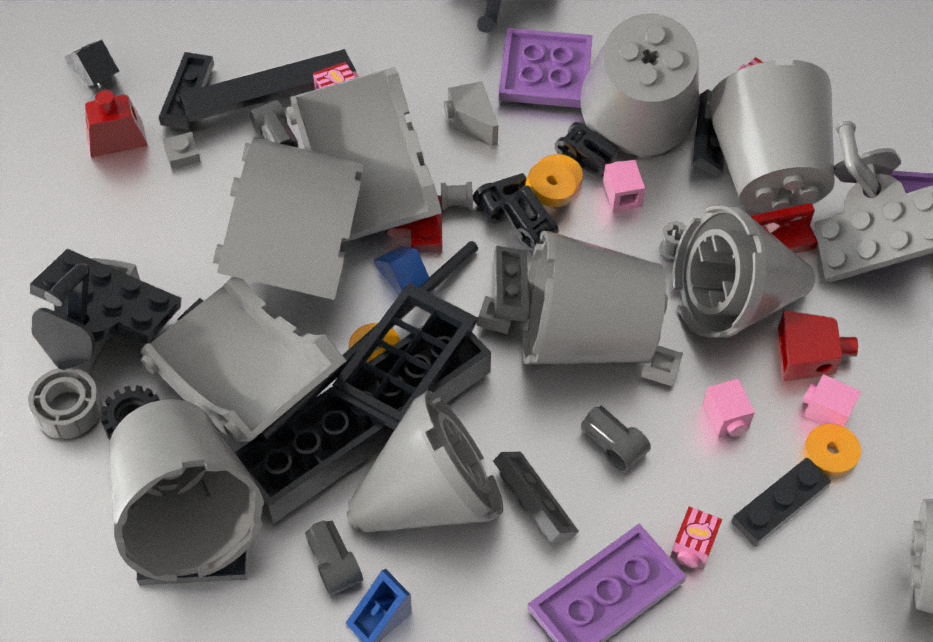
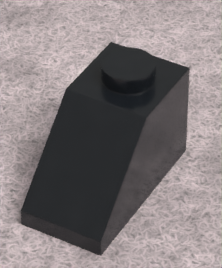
M102 39L89 43L64 56L68 64L87 86L97 84L98 88H101L113 82L114 78L112 75L119 72Z

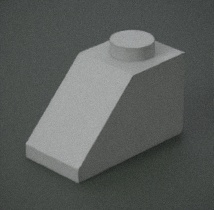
M483 82L448 88V100L444 101V110L447 119L452 118L455 129L491 146L498 145L499 125Z

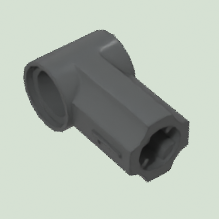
M278 100L249 110L252 125L258 135L262 134L265 140L298 148V140L287 124L285 112Z
M602 405L594 407L581 422V429L605 450V454L612 465L622 472H627L651 450L649 440L640 430L634 427L627 428Z
M322 520L313 524L305 532V536L318 562V571L330 596L363 582L360 567L353 553L347 551L333 520Z

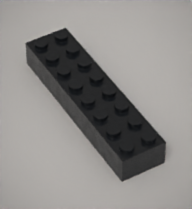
M436 317L426 333L448 343L458 327ZM473 332L470 333L430 390L433 393L428 398L431 402L440 397L445 403H448L491 372V351ZM411 333L393 346L404 351L415 335ZM421 338L410 354L432 365L443 349ZM386 350L368 363L388 373L399 359V356ZM405 360L394 377L416 388L427 371ZM361 368L350 384L372 395L383 381V378ZM389 382L378 399L400 410L411 393ZM330 387L314 398L266 443L256 437L235 451V454L260 489L264 501L262 506L263 513L272 524H275L381 450L391 437L394 429L329 395V390L332 388Z

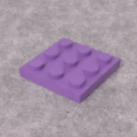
M507 28L498 101L581 108V89L590 69L593 35Z

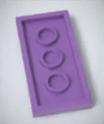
M639 523L529 602L527 609L554 642H605L683 584L686 575Z

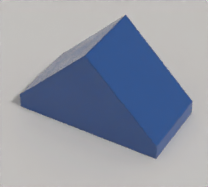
M399 246L374 259L375 265L398 295L409 283L419 287L429 278L417 249Z
M384 569L350 615L346 625L362 642H380L412 614L411 594L387 569Z

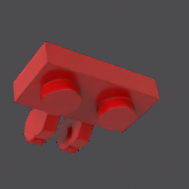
M437 195L442 210V195ZM442 213L411 222V225L407 223L387 229L386 233L392 238H411V248L417 249L419 253L442 252Z

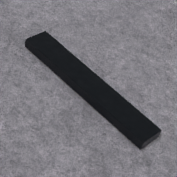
M343 49L179 93V100L189 122L313 89L315 88L314 72L345 61L352 72L356 71L347 52Z

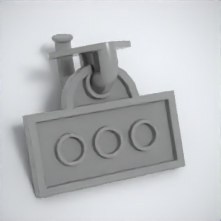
M843 121L836 127V131L840 136L844 160L834 166V174L841 182L855 183V185L849 190L844 201V213L814 222L824 276L829 283L933 253V185L907 193L902 183L893 176H889L901 164V158L897 152L891 148H881L859 155L854 134L856 125L851 121Z

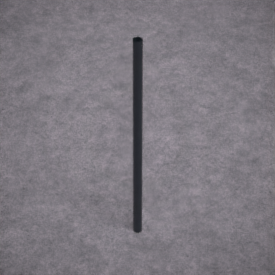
M469 241L424 281L419 288L429 293L433 292L478 251L477 244ZM409 303L398 319L402 320L416 306ZM376 325L342 355L347 360L261 432L257 436L258 439L266 443L340 375Z

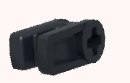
M581 122L572 123L567 135L560 137L554 144L558 154L573 158L579 163L581 168L599 178L604 174L605 164L613 163L618 155L616 147L598 136Z
M524 173L493 183H486L476 189L473 194V201L477 206L482 207L488 223H499L507 218L500 206V202L508 197H515L518 201L515 193L525 186L527 178Z
M527 185L516 191L515 195L518 201L515 197H508L500 202V206L515 229L522 245L527 250L534 252L536 243L540 244L542 242L540 241L542 231L558 234L559 229L555 220L548 214L533 190Z

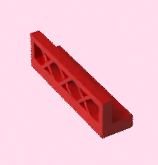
M812 203L750 216L761 226L769 224L764 228L795 254L815 250L818 241L810 226L815 212Z

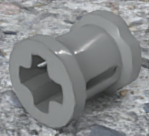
M467 182L466 185L451 186L441 183L442 211L447 210L448 207H467L468 210L473 209L472 182Z
M669 222L662 231L663 240L659 246V253L663 259L669 262H674L675 247L677 248L680 238L687 227L682 222Z

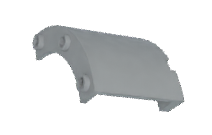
M395 67L290 97L292 106L287 108L291 125L298 124L305 150L364 164L348 241L442 213L434 182L427 165L424 163L416 131L413 129L412 122L406 123L404 115L410 112L400 77Z
M254 137L251 144L245 143L242 161L245 164L241 178L234 177L230 196L235 197L224 245L217 244L213 263L219 264L217 273L335 300L345 252L339 250L341 241L349 240L364 164Z
M232 277L220 289L155 340L147 343L140 350V353L143 355L141 362L150 373L155 374L158 372L185 401L203 409L216 427L233 441L251 442L347 360L325 334L313 335L307 333L304 337H301L298 328L281 316L273 319L264 311L267 308V304L243 279Z

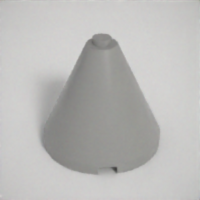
M718 205L706 208L705 212L707 213L701 219L693 218L689 222L676 249L673 264V289L680 290L684 305H679L677 308L685 324L694 333L703 337L727 338L733 336L807 295L815 284L814 270L808 263L747 213L735 207Z
M427 391L413 400L349 501V511L346 514L349 522L356 530L361 529L367 533L489 522L503 513V501L494 476L490 475L487 477L480 460L484 459L481 451L457 415L440 397L432 402L428 399L433 395L431 391Z

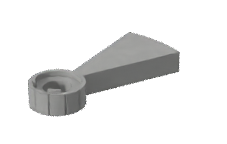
M90 258L140 280L135 264L117 260ZM107 339L95 342L94 357L89 362L66 370L59 368L50 370L42 375L32 386L28 397L29 408L38 427L47 435L54 438H74L89 431L95 425V422L98 421L101 416L102 400L93 378L88 373ZM74 392L80 395L77 403L67 410L59 411L50 407L53 399L59 394Z

